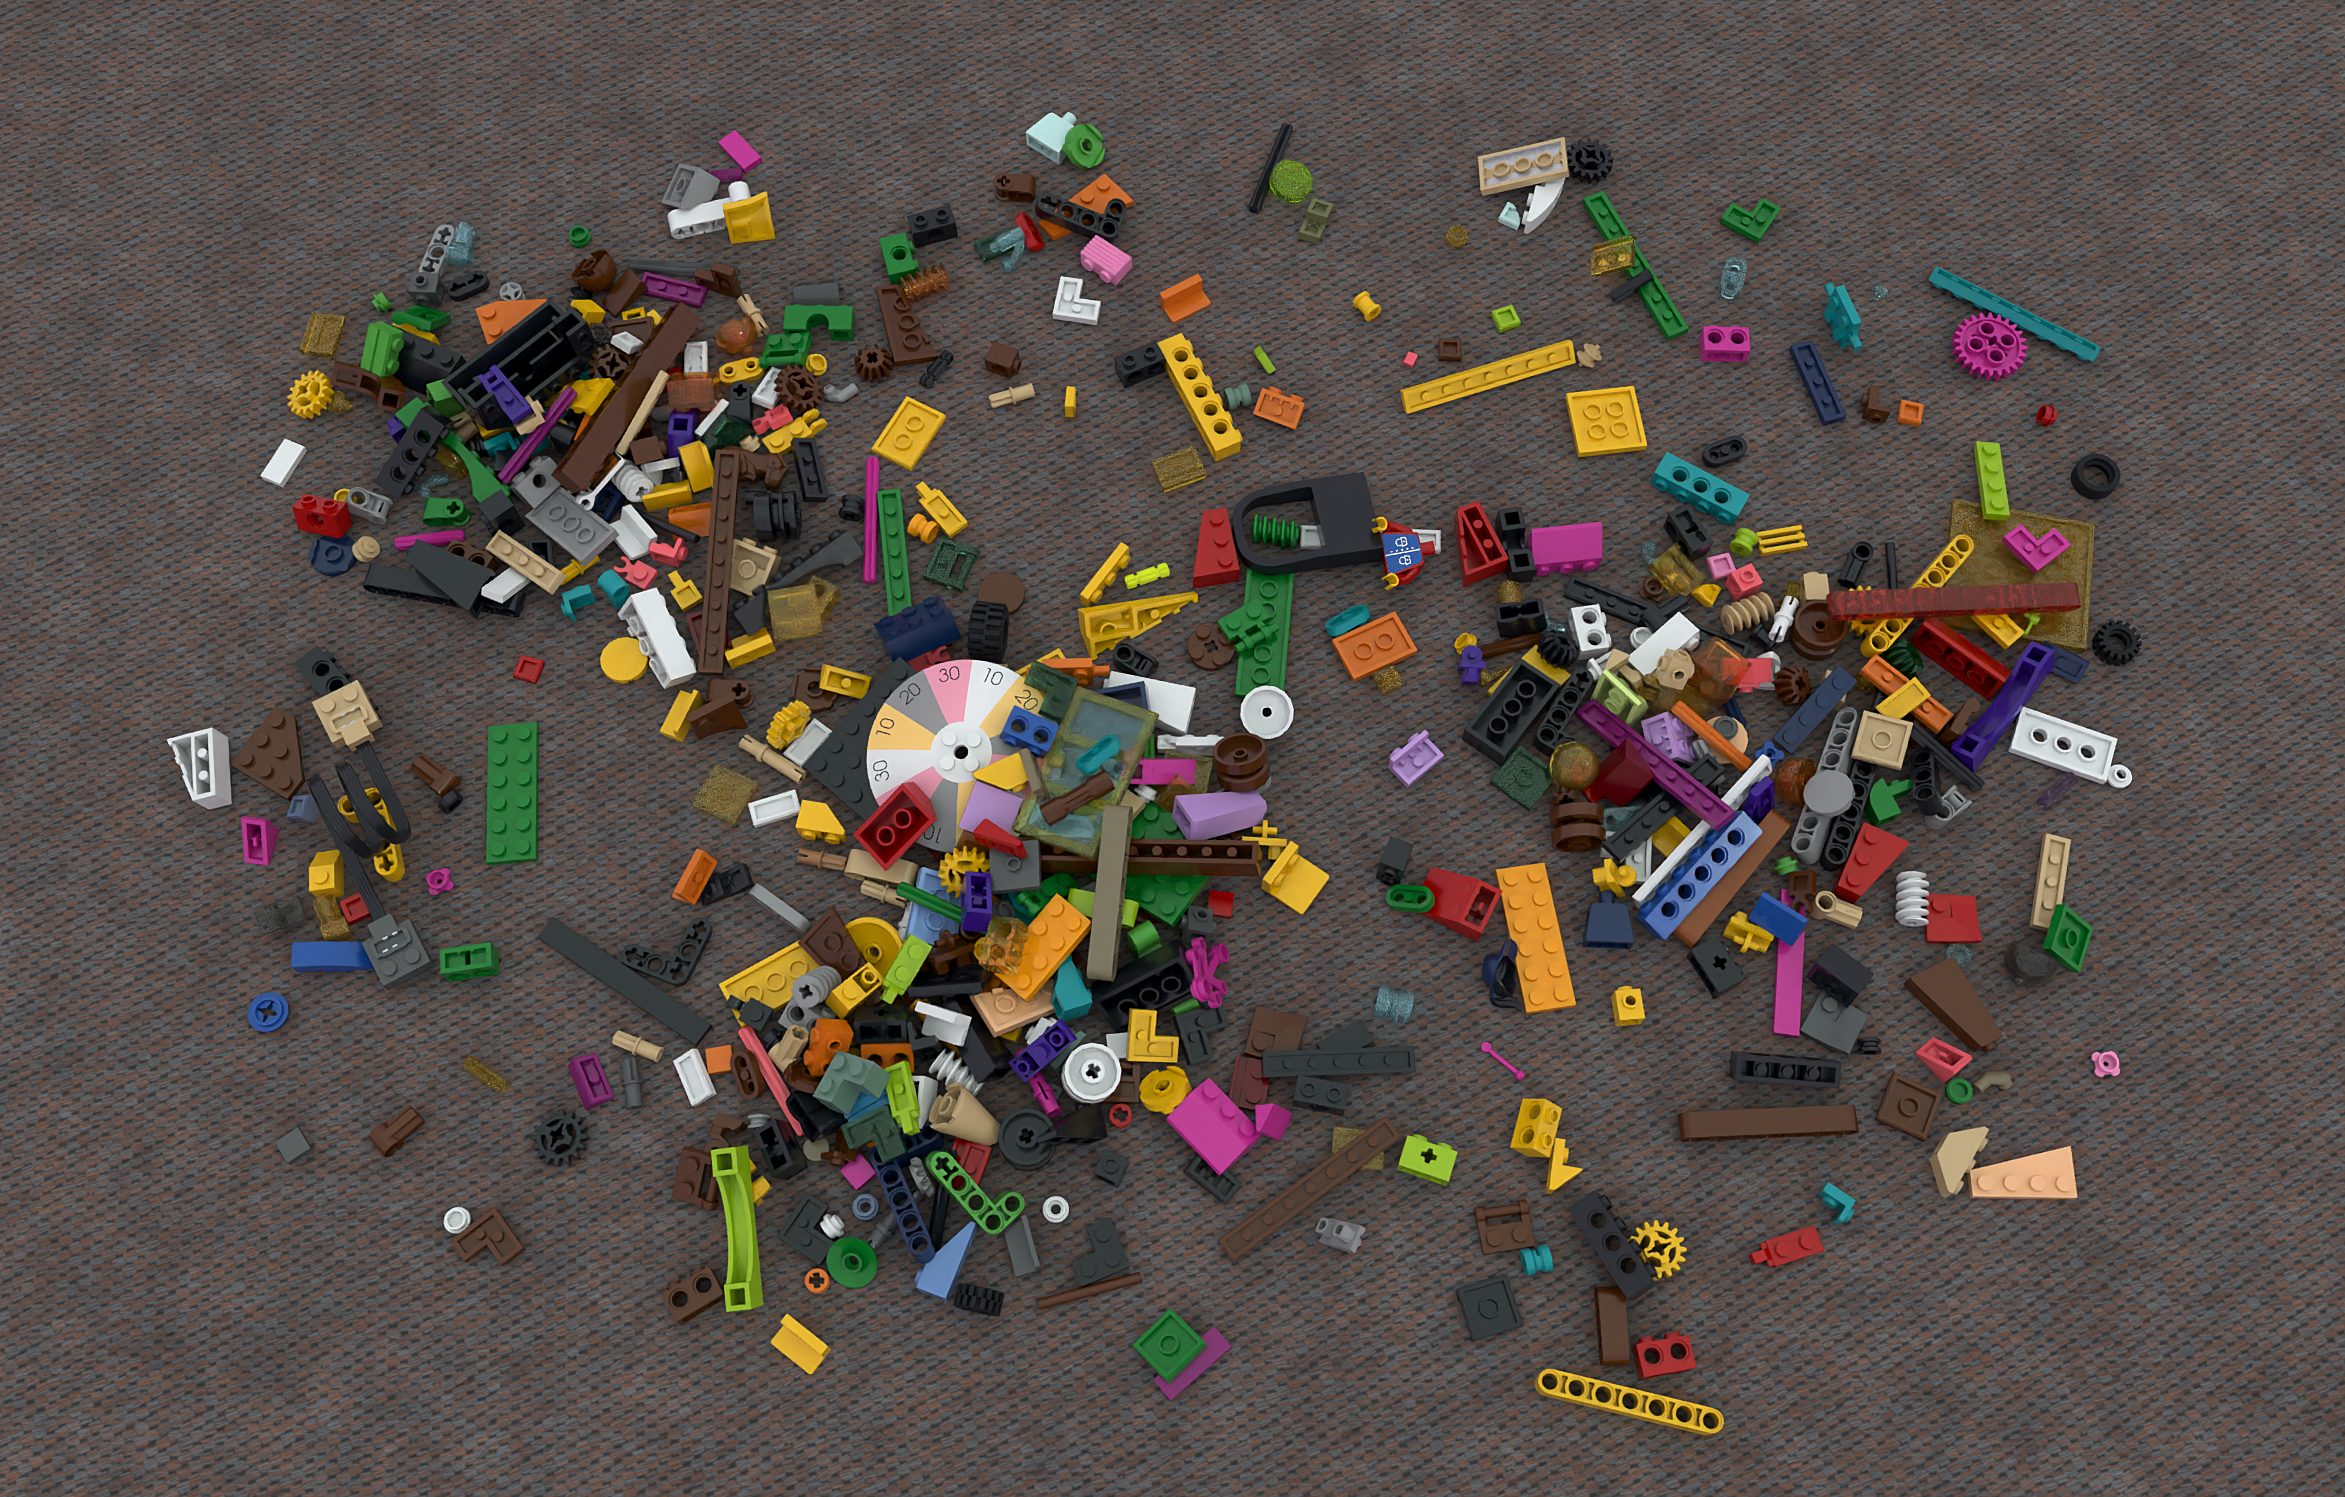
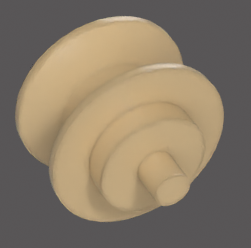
M1585 343V351L1577 352L1578 360L1580 361L1579 366L1582 367L1584 365L1593 368L1595 366L1594 360L1600 361L1602 359L1598 344L1594 346Z
M363 536L354 543L352 552L359 561L370 562L379 554L380 547L375 539Z

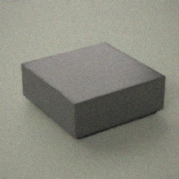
M298 1127L275 1142L284 1159L290 1165L313 1150L304 1133Z

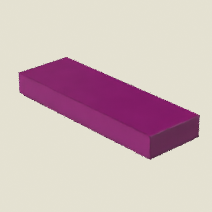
M644 272L641 279L648 287L642 293L643 295L675 303L682 301L687 306L699 309L702 308L709 291L708 287L649 272Z
M1214 1326L1201 1337L1207 1344V1347L1169 1384L1160 1375L1153 1379L1170 1402L1231 1349L1230 1344Z

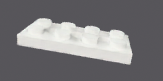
M2023 707L2017 715L2008 752L2104 784L2108 778L2117 738ZM2033 732L2041 733L2044 737V742L2035 740ZM2057 741H2064L2068 745V750L2060 749ZM2081 749H2088L2092 754V758H2085L2081 754Z

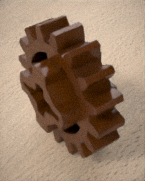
M606 344V350L598 347V355L593 353L591 356L592 361L588 362V368H590L588 375L593 377L592 379H603L601 375H604L616 384L633 360L634 353L627 354L616 346L610 348L609 344ZM614 363H616V367L614 368L611 374L612 367H614Z
M795 364L792 368L790 365H787L784 370L781 369L774 380L776 384L774 391L780 393L777 399L784 400V407L790 405L791 411L798 408V411L803 413L805 409L810 411L820 403V399L823 397L821 393L823 386L817 384L820 378L813 377V370L808 373L806 366L799 369L798 364Z

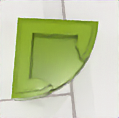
M1260 346L1253 350V353L1267 373L1271 374L1276 370Z

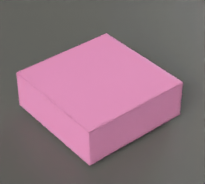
M1729 552L1706 559V564L1713 581L1728 578L1730 573L1736 570Z

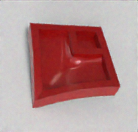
M1929 893V896L1923 897V899L1929 901V905L1923 907V909L1929 911V914L1924 916V919L1929 921V924L1924 925L1925 943L1971 944L1982 941L1977 917L1976 897Z

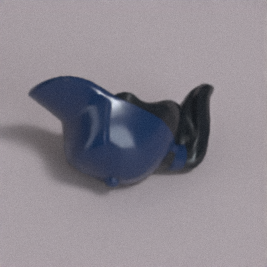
M1507 938L1499 953H1490L1485 956L1481 968L1482 979L1490 988V1001L1494 1006L1514 1008L1521 1012L1523 1009L1521 1003L1513 997L1516 988L1514 978L1516 964L1514 961L1517 956L1518 947L1513 939Z

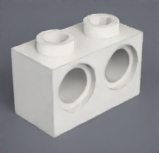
M1599 604L1571 608L1567 618L1572 639L1576 641L1575 644L1579 647L1577 660L1597 658L1607 654L1608 649L1611 648V637L1609 633L1606 634L1604 627L1606 626L1605 613L1601 612ZM1583 619H1589L1593 624H1587ZM1593 640L1598 645H1591L1588 641Z

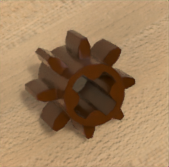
M1559 785V791H1550L1553 797L1548 804L1555 807L1562 805L1559 801L1563 800V796L1568 798V801L1564 804L1575 803L1580 798L1572 795L1575 790L1574 788L1570 787L1565 792L1564 786Z

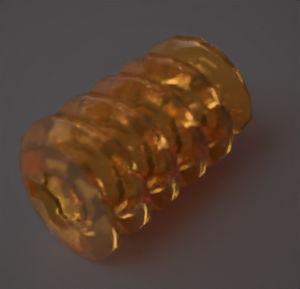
M940 262V269L936 265H932L931 272L928 268H923V275L919 271H915V278L911 274H907L906 281L899 277L905 297L914 303L915 295H918L923 300V292H926L931 297V289H934L939 294L940 286H943L947 291L949 281L943 264Z

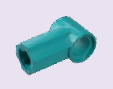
M608 570L599 577L598 585L604 590L612 606L615 609L622 608L631 596L629 592L630 587L614 570Z

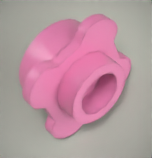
M2109 1051L2102 1054L2099 1052L2092 1054L2091 1059L2095 1063L2094 1073L2098 1077L2108 1074L2117 1076L2120 1073L2119 1059L2116 1053Z

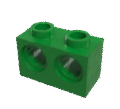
M491 942L441 949V975L449 982L500 975L499 950Z

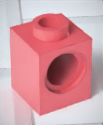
M1752 563L1732 571L1725 582L1735 602L1756 595L1763 584Z

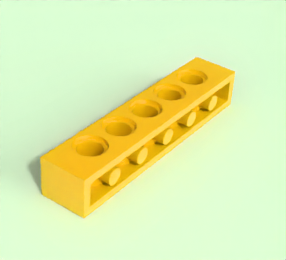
M1182 333L1158 342L1157 344L1165 357V369L1215 462L1240 452L1241 442H1243L1241 433L1232 426L1231 415L1228 411H1224L1220 395L1214 393L1210 377L1208 375L1205 376L1203 373V365L1198 357L1195 358L1191 342L1185 340ZM1208 413H1213V414H1215V415H1213V416H1208V415H1206V414H1208ZM1218 431H1223L1224 433H1223V434H1218V433H1216V432H1218Z

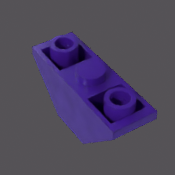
M677 405L670 414L668 455L669 459L678 457L680 466H683L678 447L697 441L695 430L699 426L700 406Z
M1060 1019L1013 1058L1009 1064L1025 1083L1077 1040V1037Z

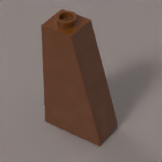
M1954 956L1910 977L1903 983L1906 989L1972 1052L1975 1053L1982 1049L1986 1053L1998 1046L1996 1041L2001 1039L2003 1035Z

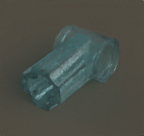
M460 222V224L456 225L452 244L446 248L445 257L448 265H473L471 260L474 261L473 244L477 231L475 226L466 222Z

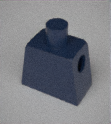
M1600 891L1599 903H1591L1587 910L1582 947L1630 949L1634 944V936L1627 905L1614 903L1613 891Z

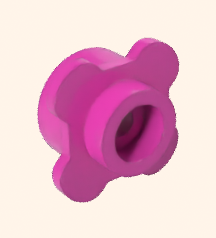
M449 869L434 870L427 874L426 880L430 886V894L438 895L441 891L453 889L454 884L450 881L449 876L451 872Z

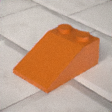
M547 300L496 301L475 308L488 346Z

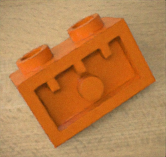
M1271 386L1268 390L1262 388L1253 414L1296 430L1302 413L1307 407L1305 403H1302L1303 398L1293 394L1290 397L1281 395L1282 390Z

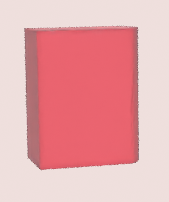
M1409 351L1402 364L1413 368L1418 355Z

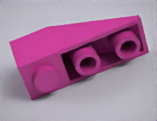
M1122 756L1121 783L1195 784L1196 759Z

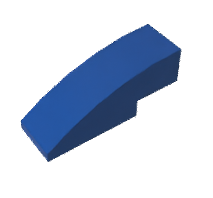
M320 941L292 943L291 967L297 972L325 971L326 973L374 969L361 942Z

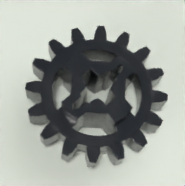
M1587 138L1585 143L1581 139L1578 141V145L1573 143L1571 149L1567 151L1569 172L1573 171L1572 178L1579 176L1580 182L1587 179L1589 184H1591L1592 179L1600 182L1601 177L1607 178L1608 172H1611L1614 157L1611 156L1612 150H1605L1607 144L1599 145L1598 139L1594 143L1591 142L1590 138Z
M563 1109L559 1110L558 1115L550 1111V1118L548 1119L540 1117L542 1125H534L533 1128L538 1133L531 1136V1139L537 1142L531 1146L534 1151H539L536 1156L540 1160L545 1158V1163L551 1165L554 1161L557 1167H561L562 1161L571 1165L572 1157L580 1159L579 1150H587L583 1142L590 1140V1137L584 1134L589 1128L586 1125H581L584 1120L580 1116L575 1118L576 1114L571 1110L566 1116V1112ZM573 1126L576 1130V1139L572 1135ZM564 1135L563 1140H556L557 1136ZM544 1138H547L548 1144L546 1147L548 1149L545 1148Z

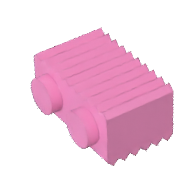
M1095 235L1092 241L1080 252L1081 263L1086 270L1096 272L1104 282L1113 283L1115 286L1132 268V257L1098 235Z

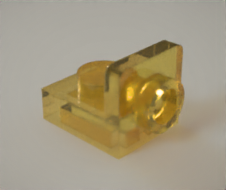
M439 451L434 457L445 470L462 480L469 472L462 460L453 453L447 455Z

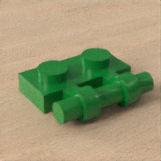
M1258 598L1217 620L1218 627L1229 643L1236 639L1240 641L1234 645V649L1238 654L1244 650H1251L1256 643L1263 639L1266 641L1272 638V634L1279 631L1275 622L1269 626L1264 624L1270 621V615ZM1255 628L1258 631L1251 636L1246 635L1248 632L1254 630Z

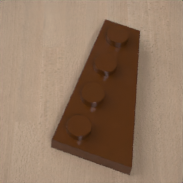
M831 907L798 942L819 966L826 965L836 969L841 976L842 983L867 964L835 907ZM880 986L861 1006H878L883 1001L880 999L884 992L882 987Z

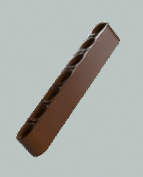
M1854 1105L1694 1111L1678 1114L1682 1142H1690V1139L1691 1142L1716 1141L1715 1138L1717 1141L1741 1140V1137L1742 1139H1764L1767 1136L1768 1138L1792 1137V1135L1794 1137L1818 1136V1133L1819 1136L1844 1135L1843 1132H1845V1135L1859 1132Z

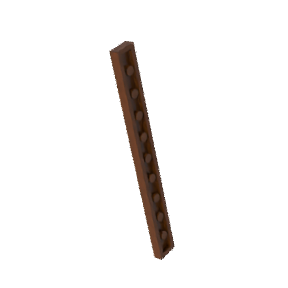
M716 449L698 664L699 675H724L740 450Z

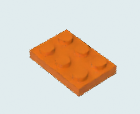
M1395 611L1332 639L1331 643L1353 683L1417 654V648Z

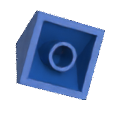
M1764 891L1748 918L1790 946L1794 945L1809 925L1807 918Z

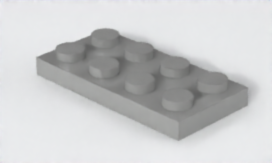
M559 486L535 509L528 512L525 517L547 537L551 538L552 541L582 565L586 566L617 538L619 533L592 510H585L583 503L578 504L574 496Z

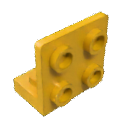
M1290 841L1262 879L1261 889L1298 914L1303 915L1329 880V875L1298 855L1299 846Z

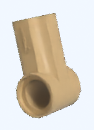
M1829 891L1818 893L1810 901L1813 905L1810 915L1815 919L1825 918L1851 929H1855L1861 920L1863 913L1861 907L1839 900ZM1819 902L1824 903L1826 909L1821 908Z
M796 1024L790 1026L782 1040L774 1045L768 1053L770 1059L783 1074H785L786 1068L790 1063L793 1062L795 1065L798 1061L802 1060L800 1054L809 1040V1032L805 1027Z

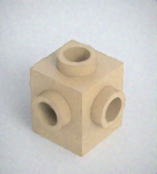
M1667 648L1664 655L1657 662L1655 674L1661 685L1683 690L1687 680L1693 676L1694 664L1686 651L1676 649L1675 651Z

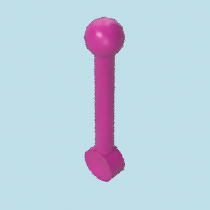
M1482 1043L1481 1050L1484 1053H1489L1515 1074L1517 1080L1525 1078V1073L1521 1070L1518 1071L1492 1050L1490 1043Z

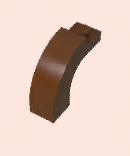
M335 360L331 385L356 390L373 397L377 402L376 408L395 413L401 410L405 387L400 380L393 375L380 377L371 371L360 368L361 363L357 366Z

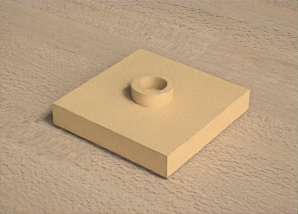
M1864 710L1851 758L1901 770L1913 723Z

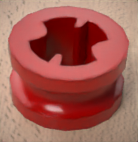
M1122 1103L1114 1105L1109 1113L1111 1124L1119 1129L1129 1126L1132 1121L1130 1107ZM1121 1110L1122 1113H1127L1128 1117L1125 1116L1126 1121L1120 1122L1119 1119H1114L1113 1116H1117L1116 1111Z

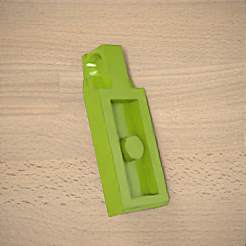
M909 933L883 977L885 979L882 985L886 986L880 997L881 1000L892 1004L897 994L902 996L907 991L908 986L912 983L932 949L931 945Z
M904 1060L884 1069L891 1075L886 1085V1091L892 1117L896 1119L899 1125L902 1124L904 1134L912 1136L920 1133L917 1120L920 1117V1107L909 1062Z

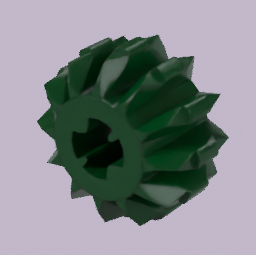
M1897 640L1884 651L1885 661L1910 680L1924 669L1919 652L1908 640Z

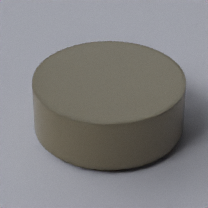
M825 1138L814 1143L807 1139L804 1143L803 1151L808 1160L819 1163L825 1160L820 1158L821 1153L830 1152V1145Z

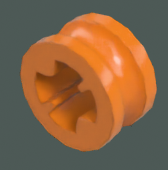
M812 1269L805 1277V1285L812 1293L821 1294L828 1289L830 1278L824 1270ZM819 1274L824 1279V1284L820 1283V1288H816L814 1284L810 1283L812 1278L815 1279L814 1275Z

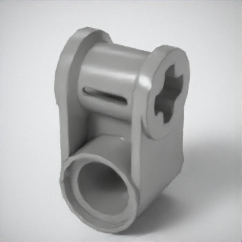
M361 487L352 488L344 500L351 514L380 525L387 523L386 516L389 508H392L394 505L390 498L375 494ZM351 498H359L362 504H355Z
M1954 785L1942 795V809L1939 814L1943 818L1938 817L1937 814L1925 816V823L1932 829H1941L1952 819L1958 817L1973 802L1957 791L1958 787Z

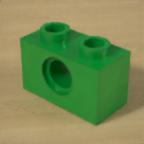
M905 233L879 238L891 285H901L917 281L916 272H920L917 258L912 259L911 254L915 253L912 240L907 241Z

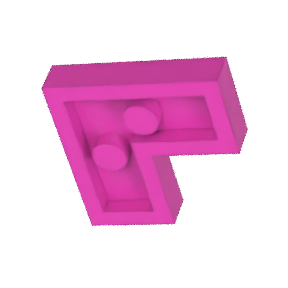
M2022 524L2005 535L2001 540L2034 574L2071 546L2055 528L2037 540Z

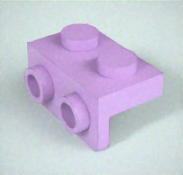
M1426 730L1421 734L1415 733L1407 741L1408 744L1404 748L1398 747L1389 756L1388 768L1407 788L1444 758V754L1428 739L1429 733Z

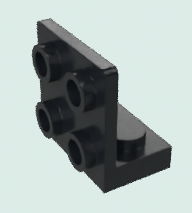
M1831 944L1805 977L1848 1008L1874 974L1838 946Z

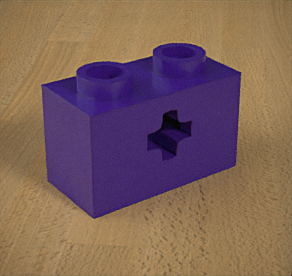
M966 871L960 889L961 930L987 932L992 916L991 873Z

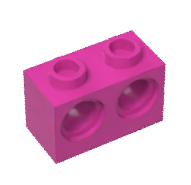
M1703 326L1699 336L1700 361L1746 362L1750 353L1749 327Z

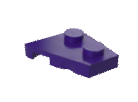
M1767 776L1760 782L1752 785L1743 811L1756 825L1772 809H1775L1774 781Z

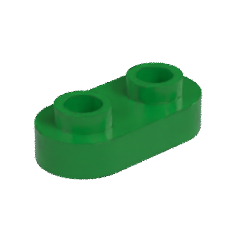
M1397 884L1389 888L1385 896L1386 902L1396 911L1424 913L1429 911L1435 903L1433 893L1425 886Z

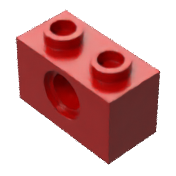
M304 494L292 506L298 530L341 538L352 526L346 502Z

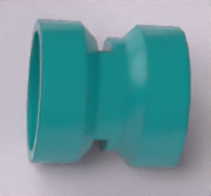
M1548 1245L1538 1246L1536 1250L1529 1248L1520 1250V1258L1526 1276L1535 1275L1539 1270L1543 1272L1553 1271V1261Z

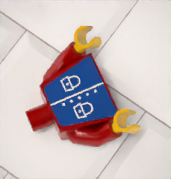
M1384 517L1372 519V522L1375 521L1378 524V527L1373 528L1372 532L1382 531L1380 535L1384 547L1382 561L1385 576L1382 580L1386 579L1390 584L1385 589L1390 590L1395 586L1409 584L1420 574V570L1424 566L1423 557L1435 555L1434 542L1420 543L1418 532H1413L1411 528L1399 523L1387 521Z

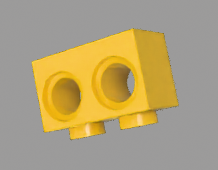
M1523 1098L1510 1148L1528 1157L1550 1158L1562 1108L1546 1099Z

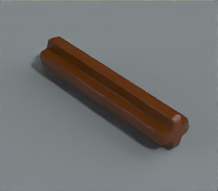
M1540 632L1525 634L1477 647L1482 651V659L1531 648L1535 645L1538 646L1542 636Z

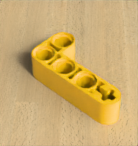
M366 789L365 792L372 804L376 800L381 799L380 803L374 805L382 818L397 832L394 821L378 789ZM347 795L342 797L338 803L339 812L350 822L359 823L355 812H349L352 806ZM382 838V840H383V846H384L386 843H389V842H387L385 839ZM390 843L389 847L384 849L381 854L373 857L377 872L388 882H397L404 876L405 867L400 844L394 845Z

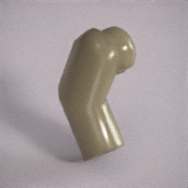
M1987 1071L1972 1084V1087L1978 1094H1982L1991 1085H1998L2000 1089L2007 1090L2012 1087L2013 1082L2011 1076L2005 1071Z

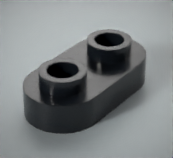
M1730 436L1711 443L1705 447L1702 460L1705 465L1711 468H1717L1737 461L1745 455L1747 442L1740 436ZM1730 448L1737 449V452H1733ZM1714 455L1717 459H1712L1710 456Z

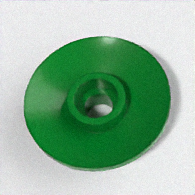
M856 1237L841 1238L830 1247L827 1253L828 1271L843 1286L850 1288L863 1287L870 1283L877 1273L878 1259L876 1253L862 1239ZM852 1256H855L859 1261H854Z

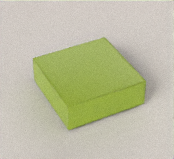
M1513 305L1491 311V316L1499 333L1519 327L1521 324Z

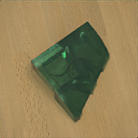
M722 411L699 440L706 445L710 460L714 462L716 449L721 450L727 446L741 447L739 445L741 440L748 435L751 437L757 436V433L742 421Z

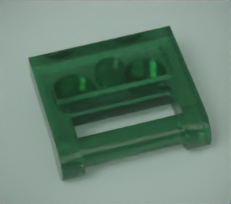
M940 537L923 578L925 581L962 594L965 589L964 583L974 560L978 559L980 551L972 546ZM960 554L966 555L956 580L951 579V574Z

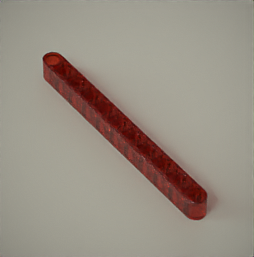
M2074 582L1838 591L1826 595L1830 621L2070 612L2081 608L2077 583Z

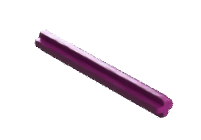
M570 387L564 389L543 416L545 422L538 425L529 434L498 474L499 479L507 484L512 481L578 395L577 392Z

